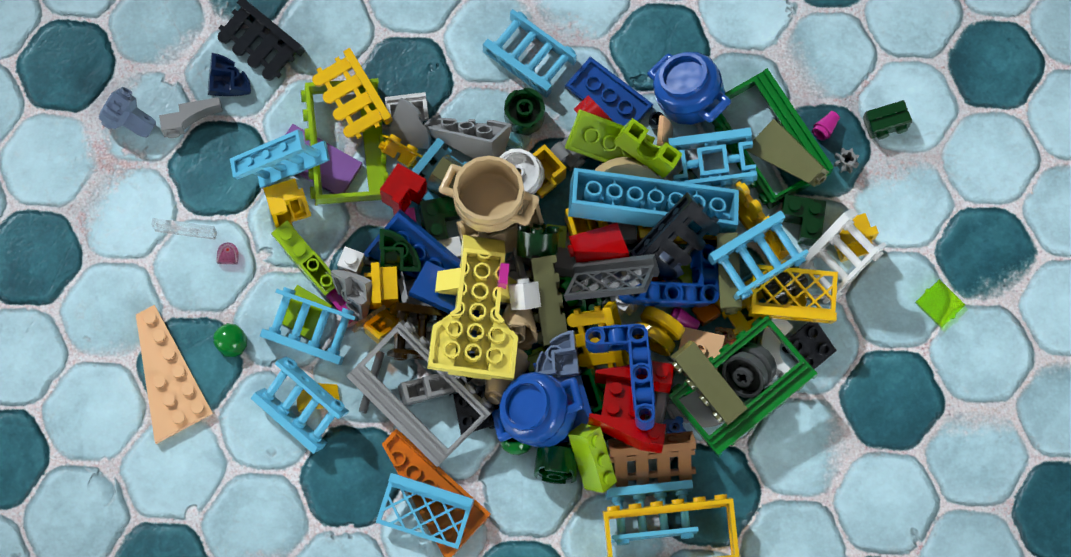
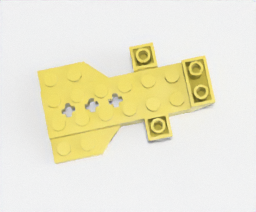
M463 235L460 268L437 272L435 293L455 295L456 305L455 309L441 321L439 320L432 327L427 369L446 371L449 375L486 380L497 378L513 381L518 336L505 324V320L501 317L499 311L500 302L510 303L508 285L515 284L517 281L508 276L506 289L497 286L500 264L505 263V241ZM475 310H478L479 314L482 315L476 317L472 313H474ZM472 330H475L479 335L473 337L470 333H472ZM470 351H474V354L477 356L471 358L468 354Z

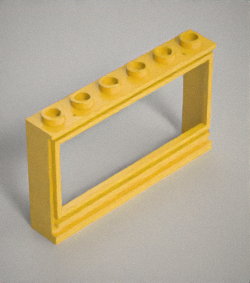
M727 494L714 495V499L706 500V496L693 497L691 502H684V499L671 500L672 504H663V501L650 502V506L644 507L641 506V503L628 504L629 508L620 509V505L608 506L607 511H602L607 557H613L609 519L726 507L731 555L717 557H739L734 501L731 497L727 498Z

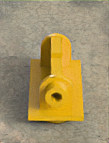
M390 134V136L382 135L386 140L385 142L381 141L379 144L381 152L392 158H395L397 152H399L397 161L408 168L415 167L417 164L416 157H423L417 153L419 149L410 144L407 146L401 144L402 139L393 134Z

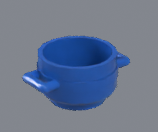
M683 52L676 55L666 54L648 71L647 75L653 80V88L658 105L668 119L678 124L693 125L704 121L710 123L731 104L730 98L725 95L720 70L710 57L702 53Z
M530 372L522 374L511 381L503 392L499 408L492 412L498 440L504 442L514 438L526 445L545 448L554 446L565 439L573 428L577 411L584 407L578 380L573 377L561 382L550 375Z

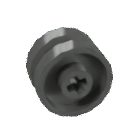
M747 343L725 361L722 366V377L738 396L752 398L760 394L776 375L777 366L774 357L767 349L755 343Z

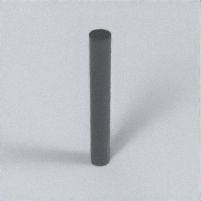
M380 351L376 353L371 372L377 378L385 353ZM364 394L359 412L366 414L370 400Z

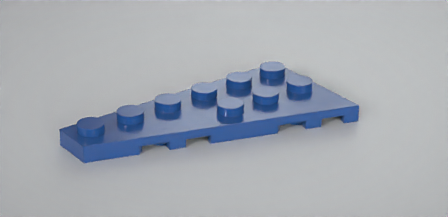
M401 209L385 226L384 229L393 230L403 235L411 246L415 247L420 258L421 270L426 261L446 270L460 268L461 260ZM379 234L364 251L365 257H372L379 260L380 263ZM403 271L404 274H407L416 279L420 273L413 271Z

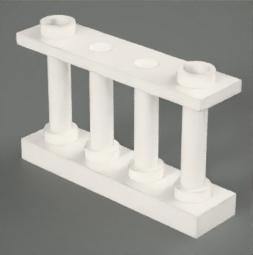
M853 209L844 212L808 250L809 253L805 258L806 261L799 266L801 269L817 270L812 262L817 257L818 259L821 258L834 272H838V277L842 282L837 286L836 301L843 295L841 291L872 260L875 262L884 254L882 250L886 246L883 242L875 247L855 227L853 219L858 214ZM843 229L845 231L848 230L869 252V255L863 261L840 239L839 233ZM829 244H834L856 267L849 275L827 253L826 247ZM824 276L818 280L826 290L832 286ZM826 297L822 302L827 304L830 300Z

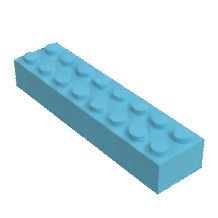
M574 168L570 181L568 216L654 228L688 192L695 198L698 204L703 205V212L711 218L715 215L719 219L717 222L720 226L719 233H734L738 227L739 190ZM694 221L688 225L696 233L702 228Z

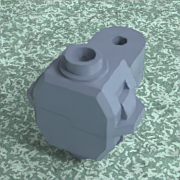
M121 87L111 93L99 114V120L102 121L101 124L104 127L116 129L125 126L135 134L145 138L149 136L156 124V121L151 116L137 108L136 97L132 96V91L125 87Z

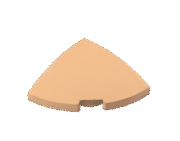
M662 115L659 116L657 146H661L665 142L669 144L668 138L673 137V125L668 118Z

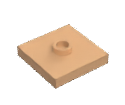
M684 327L685 332L681 337L679 349L690 340L695 342L707 358H715L720 354L719 350L723 347L725 335Z

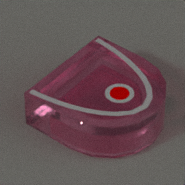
M229 242L221 244L217 251V264H238L239 252L237 247Z

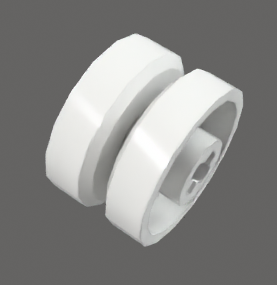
M511 149L500 156V158L512 163L519 173L521 170L524 190L526 192L535 194L541 188L545 179L544 168L536 156L523 149Z

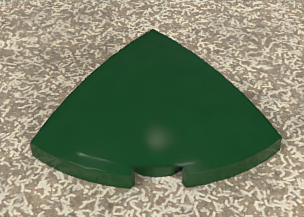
M380 228V267L397 266V269H400V271L420 272L421 262L415 247L411 246L403 235L393 230Z

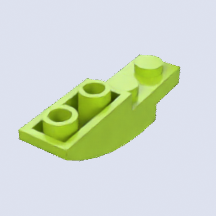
M288 220L271 233L289 258L324 296L335 288L331 277V270L317 253L310 248Z

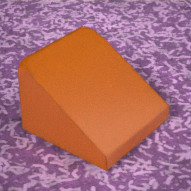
M714 303L706 307H694L691 309L702 327L721 315L720 310Z

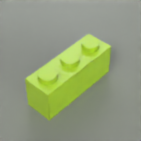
M581 423L569 432L568 437L585 490L600 493L606 492L617 483L601 427Z

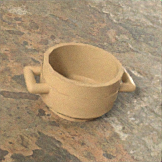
M490 155L474 158L464 164L463 167L451 164L439 187L441 194L454 199L457 214L466 225L476 231L487 233L502 231L515 222L523 226L528 225L539 203L538 196L524 190L522 176L512 163L503 158ZM456 173L457 175L455 177L453 189L449 188V185ZM524 200H526L529 204L524 215L521 216Z

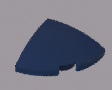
M211 54L208 95L242 96L251 94L249 79L244 71L240 73L234 67L235 62L220 54Z

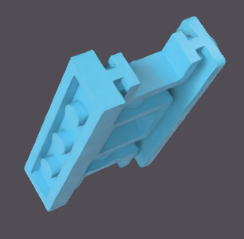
M751 128L668 138L669 144L682 153L683 174L673 175V179L676 182L706 186L721 185L722 188L733 186V184L739 181L749 185L757 180L756 164L745 166L743 149L753 148ZM738 143L739 154L727 155L726 145ZM697 148L698 159L686 161L685 150ZM722 152L724 168L704 171L702 155ZM740 162L742 173L729 175L728 164ZM699 168L700 179L688 180L687 169Z

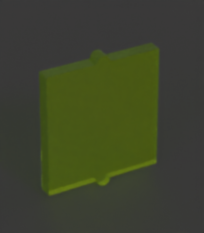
M940 279L931 288H927L925 293L915 302L940 328L950 319H954L956 314L965 306Z

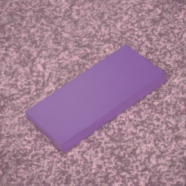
M292 124L286 134L295 130L303 131L305 141L304 130ZM326 143L330 161L320 164L322 188L332 194L345 193L363 164ZM308 170L299 173L300 176L309 180Z

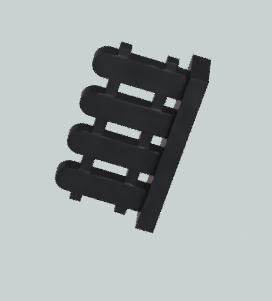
M238 0L236 3L241 8L238 11L234 9L231 12L234 16L225 26L220 25L218 28L220 30L217 36L218 40L222 44H227L230 40H233L235 44L232 51L237 56H242L245 52L250 54L247 63L251 68H258L262 64L265 67L262 76L267 81H271L275 77L280 78L282 68L288 61L293 62L295 60L294 54L297 53L301 57L306 50L247 0ZM251 16L255 19L253 23L248 20ZM244 24L247 25L249 28L238 39L235 36ZM265 29L270 31L268 35L263 32ZM260 36L264 40L253 51L250 47ZM280 41L285 43L283 47L278 45ZM275 48L278 51L277 55L270 63H267L265 61L266 57Z
M687 192L630 254L632 256L655 254L660 271L658 278L660 280L666 278L672 281L677 277L674 267L678 263L683 266L691 263L692 258L688 252L692 248L698 251L705 248L706 242L703 237L706 233L717 235L720 232V226L717 223L719 219L715 215L711 218L703 212V205L698 204L695 198ZM692 221L702 227L698 233L688 226ZM677 236L687 242L683 248L674 242ZM663 251L673 258L669 263L659 256Z

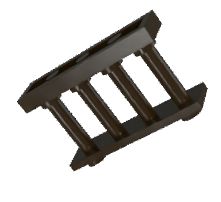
M401 302L391 305L389 313L390 315H396L398 323L402 320L407 322L409 317L416 318L418 321V335L425 338L427 321L429 319L436 320L437 323L449 315L432 306ZM397 333V348L389 350L387 356H392L394 360L405 361L407 358L425 360L417 351L405 349L406 340Z

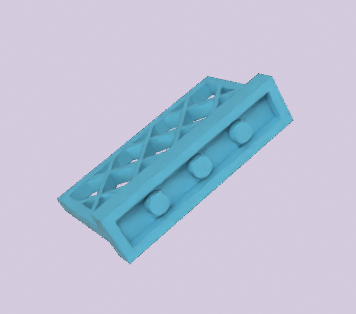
M391 473L376 523L459 549L475 499ZM392 487L400 489L404 498L393 503L390 497ZM405 491L410 492L412 494L407 496ZM419 495L422 497L425 505L414 510L409 498ZM425 497L432 499V501L427 503ZM388 500H389V502H390L391 505H389L388 507H386L387 502H388ZM406 500L411 512L400 517L395 505ZM436 501L441 502L445 511L434 516L429 505ZM446 504L454 507L448 509ZM392 507L398 519L392 522L382 520L384 511ZM427 507L432 518L420 523L415 512ZM456 508L466 510L463 519L455 523L450 511ZM447 513L453 525L441 530L436 518ZM413 514L418 525L412 529L406 528L402 519ZM399 521L401 526L396 525L394 523ZM434 521L439 532L432 536L427 535L422 526ZM461 523L460 530H458L456 525ZM420 527L422 533L415 531V529ZM454 527L458 534L456 542L447 541L443 532ZM440 534L442 539L437 538L435 536Z

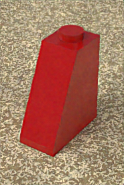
M618 223L569 236L570 245L567 246L570 258L574 257L576 263L629 257V251Z

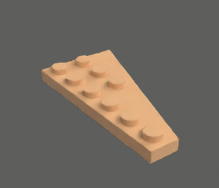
M153 305L136 314L154 440L158 444L210 416L213 412L156 306Z

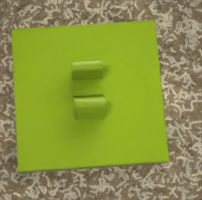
M299 285L294 289L296 296L330 308L333 307L330 303ZM292 298L282 322L283 325L291 330L294 328L303 303ZM310 306L300 333L301 336L311 341L322 309Z

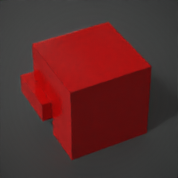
M397 163L380 188L382 202L393 208L394 215L400 209L405 213L412 201L419 205V202L422 201L428 192L426 179Z

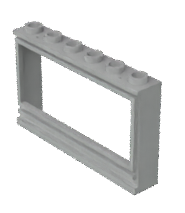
M402 320L346 377L438 467L494 410L491 408L492 404L485 397L481 398L476 393L477 389L470 382L466 383L461 376L449 375L446 371L436 370L481 415L447 448L365 366L397 332L428 362L430 342L424 336L420 337L415 332L416 328L409 321L405 322Z

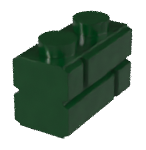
M902 100L866 111L863 121L870 138L877 137L878 140L888 137L889 133L896 132L901 134L906 132L912 123V118L905 101Z

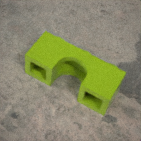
M632 118L621 129L613 143L664 179L675 168L682 153L667 142L661 146L650 143L646 138L649 129Z

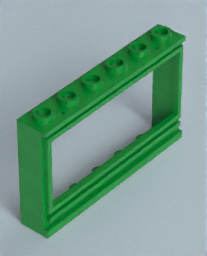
M768 68L725 92V95L732 99L751 87L756 86L781 125L829 171L826 176L831 174L834 168ZM722 113L712 121L715 126V132L733 130ZM738 143L726 145V150L730 155L739 154ZM743 149L745 166L754 165L755 163L746 149ZM737 162V167L741 171L740 162ZM757 166V180L749 184L751 188L757 190L760 202L766 205L768 209L781 203L785 194L795 195L811 186L801 180L775 195Z
M768 315L764 318L761 316L751 324L753 327L747 332L745 330L741 331L735 337L736 341L733 344L727 343L719 350L720 354L717 357H710L708 360L715 368L719 367L766 327H769L799 363L747 404L746 407L748 409L729 425L724 423L709 436L679 400L691 390L685 382L682 385L678 383L670 390V401L718 458L729 446H733L746 432H750L763 418L766 419L779 405H783L796 391H800L812 378L814 380L817 377L818 373L803 358Z

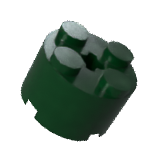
M524 88L514 90L507 96L504 105L505 123L512 124L513 132L529 136L542 126L545 119V104L542 96L537 91Z
M533 223V227L518 224L516 255L524 258L556 255L557 257L559 227L547 226L546 228L545 223Z
M554 445L537 449L534 477L537 478L539 475L542 477V481L553 484H566V480L570 479L571 483L576 481L578 466L571 445H564V447Z

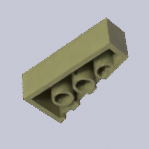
M556 255L532 258L529 270L526 271V277L529 278L530 282L538 281L541 307H537L536 311H533L535 324L538 323L539 325L537 341L538 344H542L543 350L549 348L551 345L549 341L567 332L565 313H562L563 298L561 292H558V289H560L559 273L555 272L554 269L555 263H557Z
M689 340L670 356L674 361L672 363L674 369L679 374L681 372L687 378L685 380L687 385L692 390L695 389L700 395L698 397L700 401L710 408L711 414L719 423L723 422L729 425L748 409L695 342Z

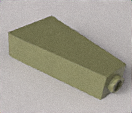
M775 119L753 140V148L746 149L754 156L814 187L823 183L827 177L826 175L829 173Z
M738 232L718 233L717 249L738 237ZM734 252L729 255V261L740 276L739 253ZM718 264L720 312H725L727 315L737 314L738 311H742V300L739 298L735 301L733 296L739 290L722 264Z

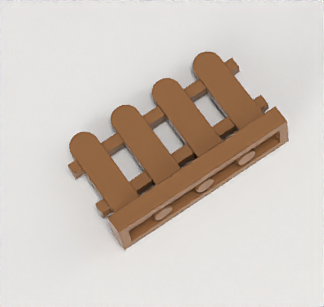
M693 431L665 434L662 453L641 451L616 438L607 439L611 463H614V473L617 480L616 487L628 486V480H636L637 485L649 484V478H657L658 483L670 482L671 476H679L680 481L691 480L692 474H696V468L691 467V455H695L696 449ZM670 457H678V468L670 469ZM648 459H656L657 470L649 471ZM627 461H635L636 472L628 473Z

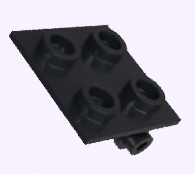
M808 322L788 339L813 369L817 368L837 351L816 322ZM783 345L782 350L784 351V353H789L792 359L795 361V363H799L794 358V356L788 351V349Z
M485 385L476 387V393L481 398L485 397ZM456 393L453 396L462 435L481 415L459 393ZM492 404L491 408L493 410H496L495 404ZM492 413L474 431L488 427L489 429H494Z

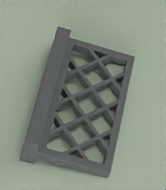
M655 254L577 262L573 266L575 274L564 294L565 301L646 293L652 278L658 277L660 273Z

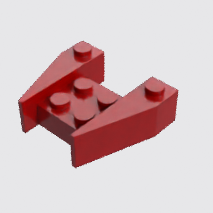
M651 361L654 391L670 393L674 367L670 363ZM630 365L596 370L594 383L606 384L601 415L589 413L588 424L600 426L603 433L638 450L662 453L666 424L655 423L653 428L647 431L641 430L636 426L635 412L633 411ZM639 374L638 376H636L638 379L641 380L647 378V376L644 374ZM645 415L640 416V419L645 420Z

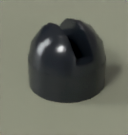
M653 112L650 115L649 126L652 129L658 130L659 116H664L661 112Z

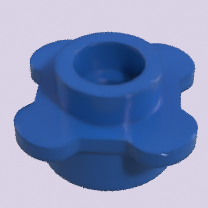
M677 416L672 420L665 419L663 424H666V434L686 432V429L683 427V418Z

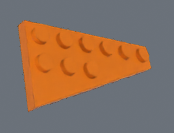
M395 429L382 443L398 475L473 498L439 466L436 467L398 429ZM414 495L411 497L417 508L425 505L421 496ZM425 497L427 503L432 501V499ZM474 500L459 549L491 515L476 500ZM436 501L429 505L434 516L445 511L441 502ZM446 504L448 509L454 507ZM427 507L419 510L424 522L432 518ZM456 508L450 511L455 523L463 519L466 510ZM447 513L436 518L441 530L453 525ZM434 521L426 524L431 535L439 532ZM461 523L456 525L458 530H460ZM454 527L443 532L447 541L456 542L458 534ZM440 534L435 536L437 538L442 539ZM436 542L444 557H453L459 550Z

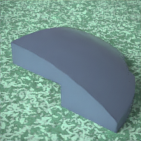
M574 330L567 331L549 341L551 345L545 353L541 351L536 362L535 372L555 378L580 376Z

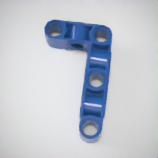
M706 244L703 250L698 251L694 249L690 253L692 258L690 263L692 283L651 281L646 293L633 294V296L631 294L620 295L619 299L625 304L683 308L706 307L717 302L719 299L717 263L712 265L708 260L709 254L715 251V248L710 244Z
M642 324L589 328L585 333V345L589 352L609 353V351H628L635 423L641 430H650L655 424V395L647 328ZM638 334L642 335L643 338L635 339L633 336ZM598 338L600 341L594 343L590 339ZM639 374H644L647 376V378L641 380L638 379L636 376H638ZM649 415L651 418L649 420H642L640 416Z

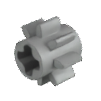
M842 148L841 154L836 153L834 156L838 160L835 162L834 167L838 166L840 173L848 171L851 174L852 167L857 168L859 165L856 162L859 155L854 154L853 148L850 150Z

